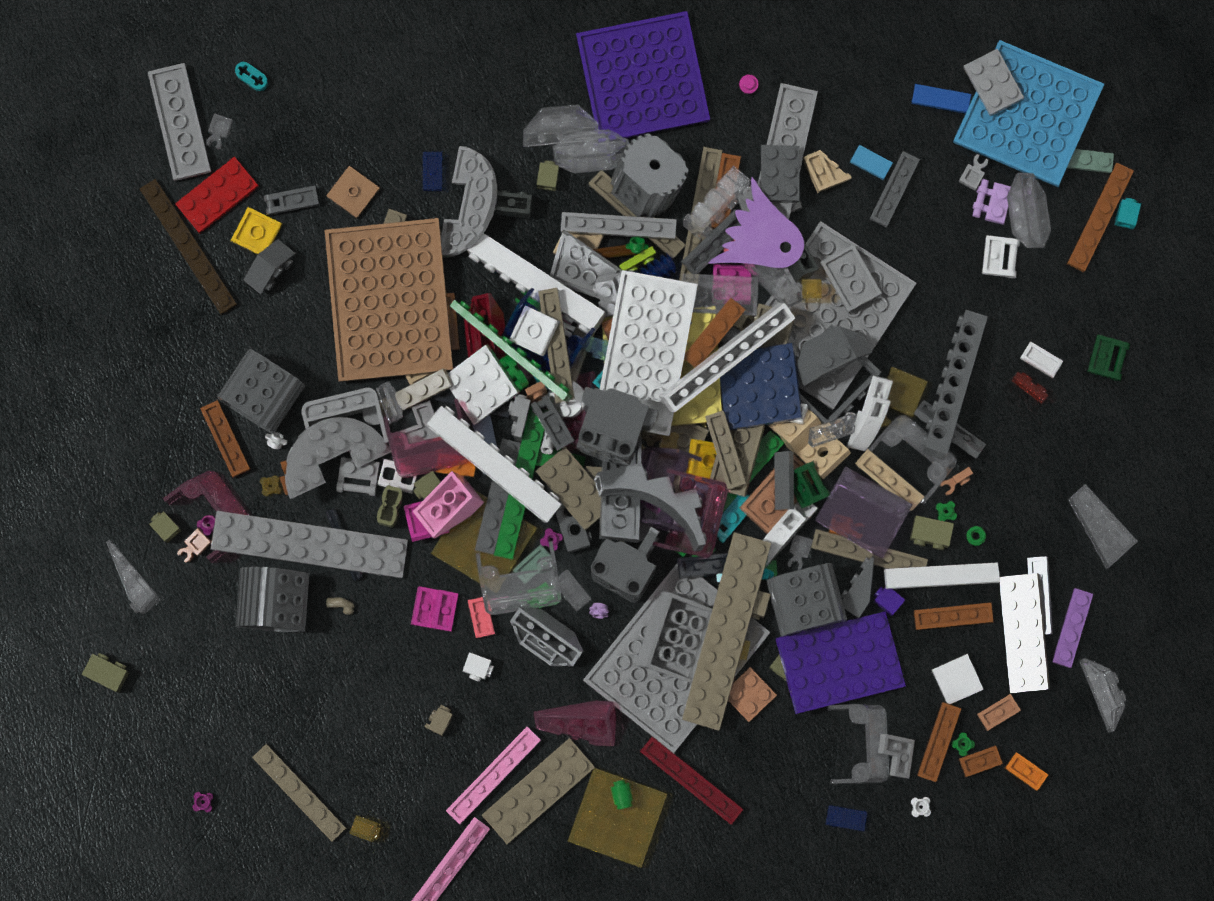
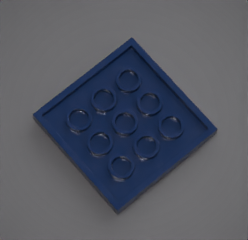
M793 343L758 348L720 377L723 408L730 431L803 419Z

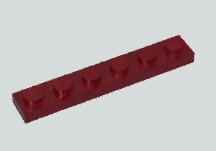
M651 737L640 751L729 824H732L743 811L740 806L654 737Z

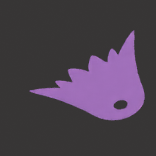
M752 177L751 188L754 201L746 198V204L750 212L735 211L741 226L726 229L727 234L735 241L723 244L722 247L729 250L716 256L708 264L747 263L784 268L799 260L804 250V240L799 229L769 201ZM783 242L791 244V250L787 253H783L780 250V245Z

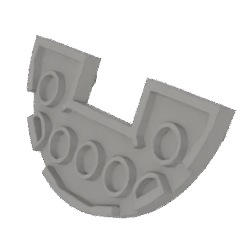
M459 146L452 183L466 186L459 220L444 219L441 233L443 258L459 255L474 245L488 227L496 205L497 182L491 164L479 152Z
M330 418L311 425L298 436L287 456L285 483L290 499L326 483L318 466L319 464L349 451L357 468L390 453L391 450L388 444L384 442L383 437L375 429L352 418Z

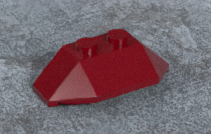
M491 293L474 296L471 300L472 303L469 311L473 314L476 312L485 319L483 322L488 326L491 324L499 330L497 334L502 338L506 336L504 313ZM464 318L468 357L487 344L498 360L506 356L507 353Z

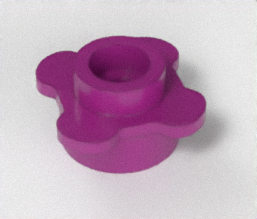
M207 515L197 522V527L203 530L204 535L209 536L213 532L215 518L212 515Z
M551 528L545 530V536L540 540V544L549 547L551 551H555L558 548L559 541L563 539L562 534H557Z
M196 792L194 794L193 809L195 811L205 810L210 812L212 810L211 800L213 795L211 793L201 794Z

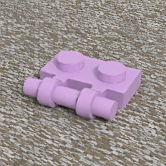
M982 179L980 186L977 188L978 196L972 207L974 209L972 216L980 218L981 212H985V220L1003 225L1013 187L994 183L993 189L987 188L989 181ZM985 195L990 196L988 206L983 204Z

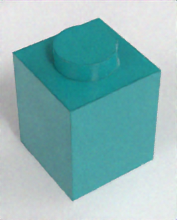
M1122 199L1114 225L1134 229L1141 204L1136 203L1135 199Z

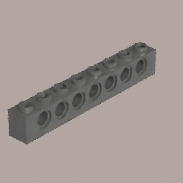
M965 310L964 315H960L956 326L959 327L958 333L954 332L951 342L954 344L953 350L949 349L946 359L949 361L948 367L944 366L941 375L944 381L943 384L939 383L936 392L939 398L938 401L934 400L931 409L934 415L933 418L929 417L926 426L929 432L922 439L923 454L945 460L948 454L988 316ZM969 330L973 335H967L964 331ZM964 347L968 352L964 353L959 348ZM959 364L963 369H956L954 365ZM954 381L957 383L958 386L953 387L949 384V382ZM945 398H948V399H950L953 403H952V404H947V403L944 401V399H945ZM939 416H945L947 421L940 420ZM934 433H940L942 438H936Z

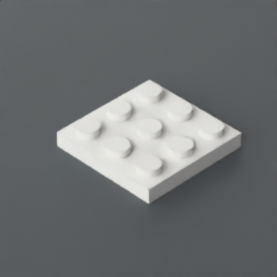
M488 344L448 373L453 385L449 389L474 425L478 424L520 392Z

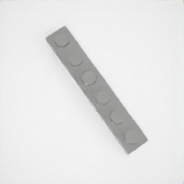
M562 212L561 232L565 230L568 233L675 240L676 219Z

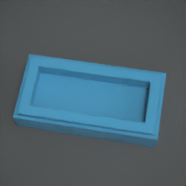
M860 145L850 161L853 165L884 180L893 163Z

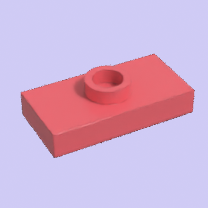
M487 596L468 600L476 638L494 635L495 632Z

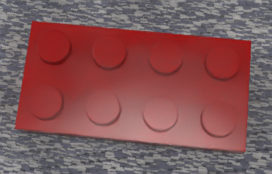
M233 157L175 204L200 234L259 186L239 161Z

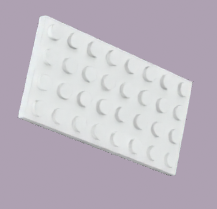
M622 270L600 390L605 391L612 388L636 396L640 403L658 411L653 428L647 432L670 436L674 412L669 411L659 395L680 380L698 284Z

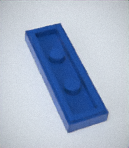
M915 84L911 104L966 114L971 94Z

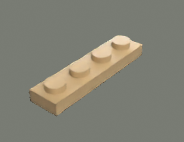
M869 449L855 463L911 511L924 498L918 490Z

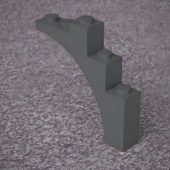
M642 463L600 471L595 476L594 481L599 497L611 495L630 496L653 504L670 515L682 528L694 552L702 551L706 545V534L702 532L700 526L701 519L697 514L702 507V498L698 495L696 489L675 493L674 483L670 481L669 476L648 480L647 471L643 469Z

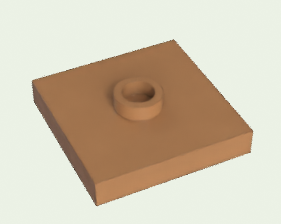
M348 166L326 196L358 219L380 188Z

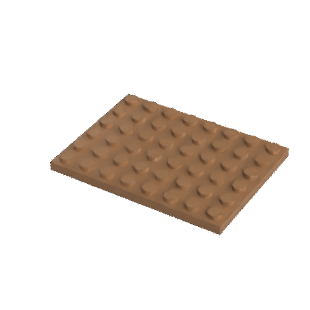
M439 218L325 230L338 381L345 382L433 373L441 369L452 371L453 361Z

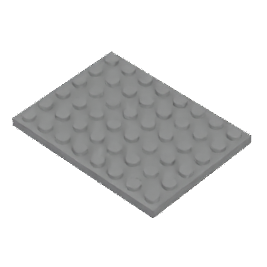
M820 221L806 242L819 270L809 279L793 284L788 272H786L765 304L774 307L778 303H785L790 311L796 313L788 342L794 344L795 359L800 356L804 342L822 334L831 324L834 327L839 325L864 335L871 350H873L916 285V282ZM854 244L882 294L848 313L820 262ZM855 361L806 386L802 385L798 377L799 388L834 410L862 365Z
M677 564L583 680L672 753L678 749L697 725L682 720L692 684L638 666L636 661L660 591L673 593L712 609L718 591L702 577L680 579ZM752 618L735 676L770 634L766 628Z

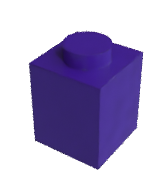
M880 587L874 594L876 597L874 602L890 616L905 601L893 589H886V587L885 589Z

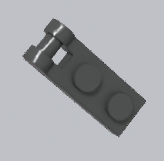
M316 186L264 196V202L267 203L266 213L268 216L319 205ZM279 200L280 206H275L274 201Z
M548 395L543 396L539 402L530 404L531 409L536 414L557 451L574 441ZM546 406L549 411L543 414L541 409Z

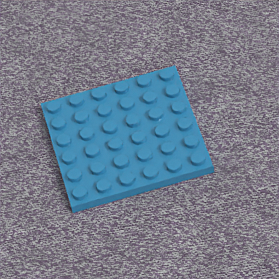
M999 40L996 49L1000 52L1024 96V100L989 116L976 92L953 143L1059 187L1104 84Z

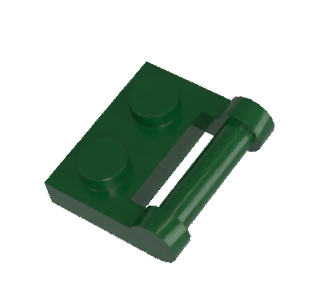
M1097 335L1087 372L1121 381V370L1130 344ZM1115 346L1119 348L1114 371L1112 372L1108 371Z
M814 460L794 469V495L801 509L831 495L829 490H826L815 468ZM806 470L809 471L820 494H816L807 476Z

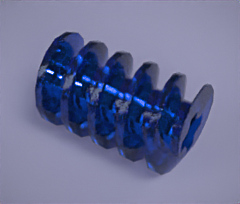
M666 252L667 258L664 255H660V261L657 259L653 260L654 266L648 263L647 269L641 267L640 271L641 274L664 278L663 275H666L670 278V271L677 274V269Z

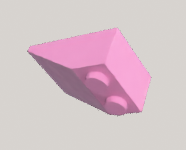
M451 471L417 506L413 513L431 536L437 538L470 517L484 501L464 476Z

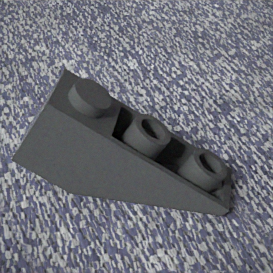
M873 555L870 559L866 557L860 566L863 568L860 575H854L850 581L852 587L849 591L845 589L841 595L844 609L858 618L871 600L875 561Z

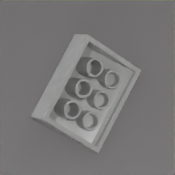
M660 591L636 665L692 684L712 608L670 592Z

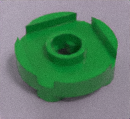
M506 355L499 360L520 392L529 386L528 380L518 368L513 358Z

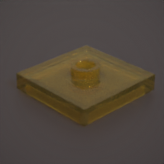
M891 367L887 379L893 381L887 399L891 401L889 408L913 417L927 381Z

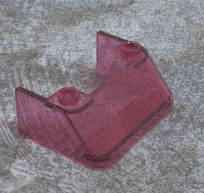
M454 399L458 413L457 419H463L459 401ZM387 416L383 417L395 468L400 477L408 478L462 465L469 461L441 437L409 444L406 434L402 432L391 433Z
M667 469V473L681 476L679 487L682 492L696 489L698 495L701 496L702 507L697 514L700 516V526L702 532L706 534L707 542L702 551L694 552L688 537L680 527V531L671 530L667 534L665 543L654 541L652 545L691 555L709 557L714 551L728 494L727 486L724 482Z
M206 471L187 480L163 498L170 505L182 495L195 499L203 494L215 511L248 515L221 477L214 471ZM215 550L207 556V559L213 563L226 552Z

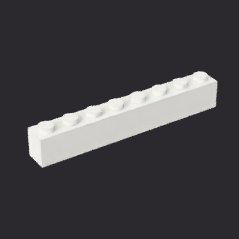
M484 233L474 245L467 249L470 254L469 258L477 263L481 261L485 264L484 267L492 273L494 271L501 274L500 278L507 283L512 281L521 292H529L532 294L531 298L540 303L538 291L558 288L563 319L571 324L575 322L579 325L578 328L586 334L590 332L594 335L606 317L605 311Z
M785 303L776 304L659 395L660 399L670 412H676L795 319L794 315Z
M447 406L445 408L439 407L425 425L544 523L548 522L561 506V503L558 502L559 497L552 492L548 494L543 490L545 486L538 480L532 481L528 477L530 474L522 467L520 469L513 465L515 462L509 456L503 457L498 453L500 449L493 443L487 444L484 441L485 437L481 433L471 431L469 429L470 425L462 418L458 420L453 416L455 414L453 410Z

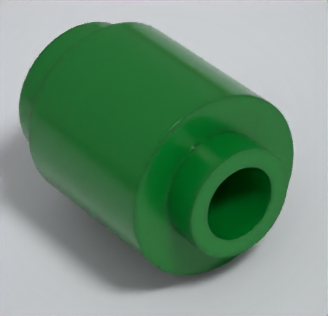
M625 780L613 782L614 786L610 788L617 810L631 807L633 797L630 784L625 783Z

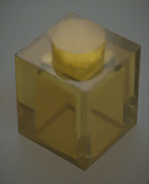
M821 279L802 280L801 303L821 302Z
M356 815L349 834L373 842L374 839H378L381 828H378V823Z

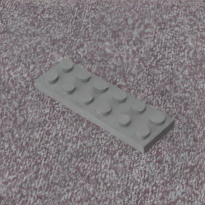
M185 63L149 71L148 76L173 180L177 181L210 173L211 169Z

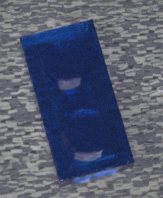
M423 152V191H442V152Z
M829 805L825 825L864 831L867 812Z

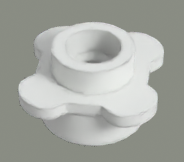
M278 432L265 435V438L268 439L267 445L273 449H281L282 444L287 445V440L283 439V435Z
M927 797L923 799L913 798L911 800L913 805L912 815L914 817L919 815L929 816L931 814L929 810L930 799Z

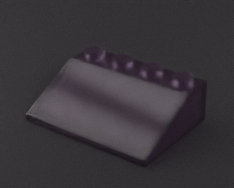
M845 467L815 521L876 556L883 558L913 504Z

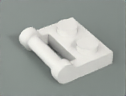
M986 236L982 274L1016 278V256L1020 240ZM1005 245L1010 246L1007 270L1002 269Z

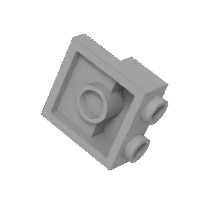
M621 272L597 277L593 285L595 296L599 295L600 298L599 308L605 311L606 317L614 315Z
M517 394L515 401L510 402L508 410L512 421H514L511 432L514 435L515 441L522 442L531 400H528L527 396Z

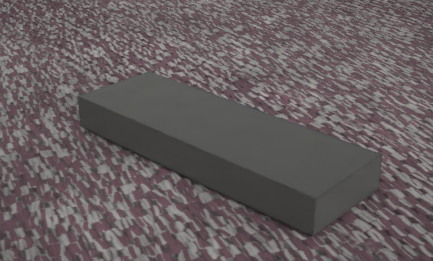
M793 451L774 453L775 510L794 509Z

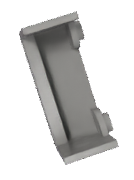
M363 388L310 401L302 407V416L306 429L325 419L363 413L366 423L369 425H381L384 442H389L376 391L372 388Z

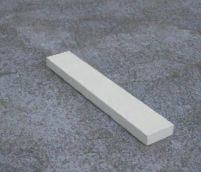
M998 563L884 570L886 589L1000 582Z

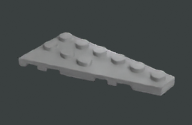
M563 230L550 277L569 289L599 298V295L595 296L593 292V285L597 277L620 273L622 270Z

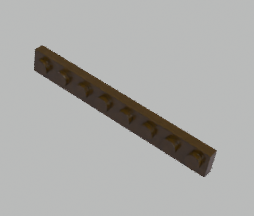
M154 179L141 187L140 191L219 313L223 315L237 306L157 180Z

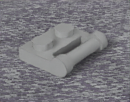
M341 457L336 491L367 493L369 496H375L380 463L371 461L356 468L353 459ZM345 478L371 481L370 486L344 483Z

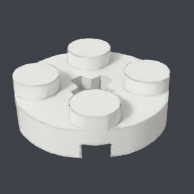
M574 381L573 387L576 401L556 404L554 392L549 390L548 397L561 418H574L583 410L582 396L584 390Z

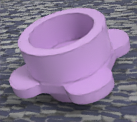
M593 603L589 614L598 619L606 618L609 612L607 610L608 606L602 603Z

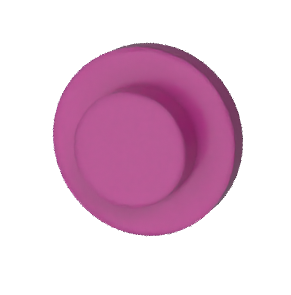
M745 75L740 80V89L746 94L754 93L758 88V80L753 75Z

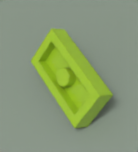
M651 246L619 265V268L624 271L634 270L636 272L638 270L637 267L641 264L648 265L653 262L656 252Z

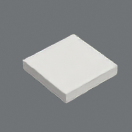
M525 306L510 340L544 357L560 321Z
M968 654L932 669L947 704H952L983 690Z

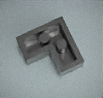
M277 239L257 255L244 281L260 294L266 290L270 291L276 284L275 278L279 277L284 269L288 270L293 264L292 258L295 253Z

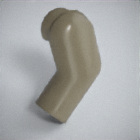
M327 598L326 600L327 607L344 608L343 613L347 615L354 613V604L344 598Z

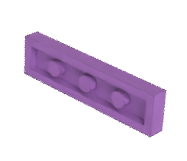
M1074 588L1052 663L1068 668L1072 667L1093 594Z

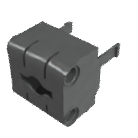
M651 527L638 550L622 541L614 543L606 538L591 565L593 581L630 602H638L656 573V565L647 560L659 540L657 535L660 531Z

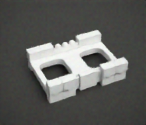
M384 459L378 485L401 488L402 492L412 494L413 483H415L419 468L411 465H402L401 463L399 465V463ZM386 467L395 469L393 480H387L382 477ZM404 472L414 474L411 485L401 483Z

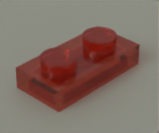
M1017 372L1011 380L1041 404L1048 397L1046 389L1039 384L1037 386L1033 384L1031 378L1023 372L1022 374Z

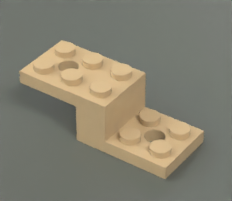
M809 409L806 412L804 424L781 422L768 425L781 437L787 448L793 451L805 464L814 460L815 468L822 479L851 454L847 447L823 427L818 417ZM828 451L826 456L820 457L821 452Z

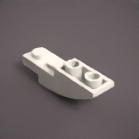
M877 376L872 377L862 411L858 410L847 447L866 451L874 440L891 402L887 400L893 383L890 379Z
M797 502L794 505V509L788 510L763 540L772 543L766 567L817 511L818 508L815 505L811 504L801 509Z

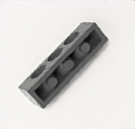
M561 503L555 514L568 554L590 547L589 542L593 541L590 531L584 530L573 516H565L564 510L566 507ZM572 526H579L581 532L578 535H572L570 533Z

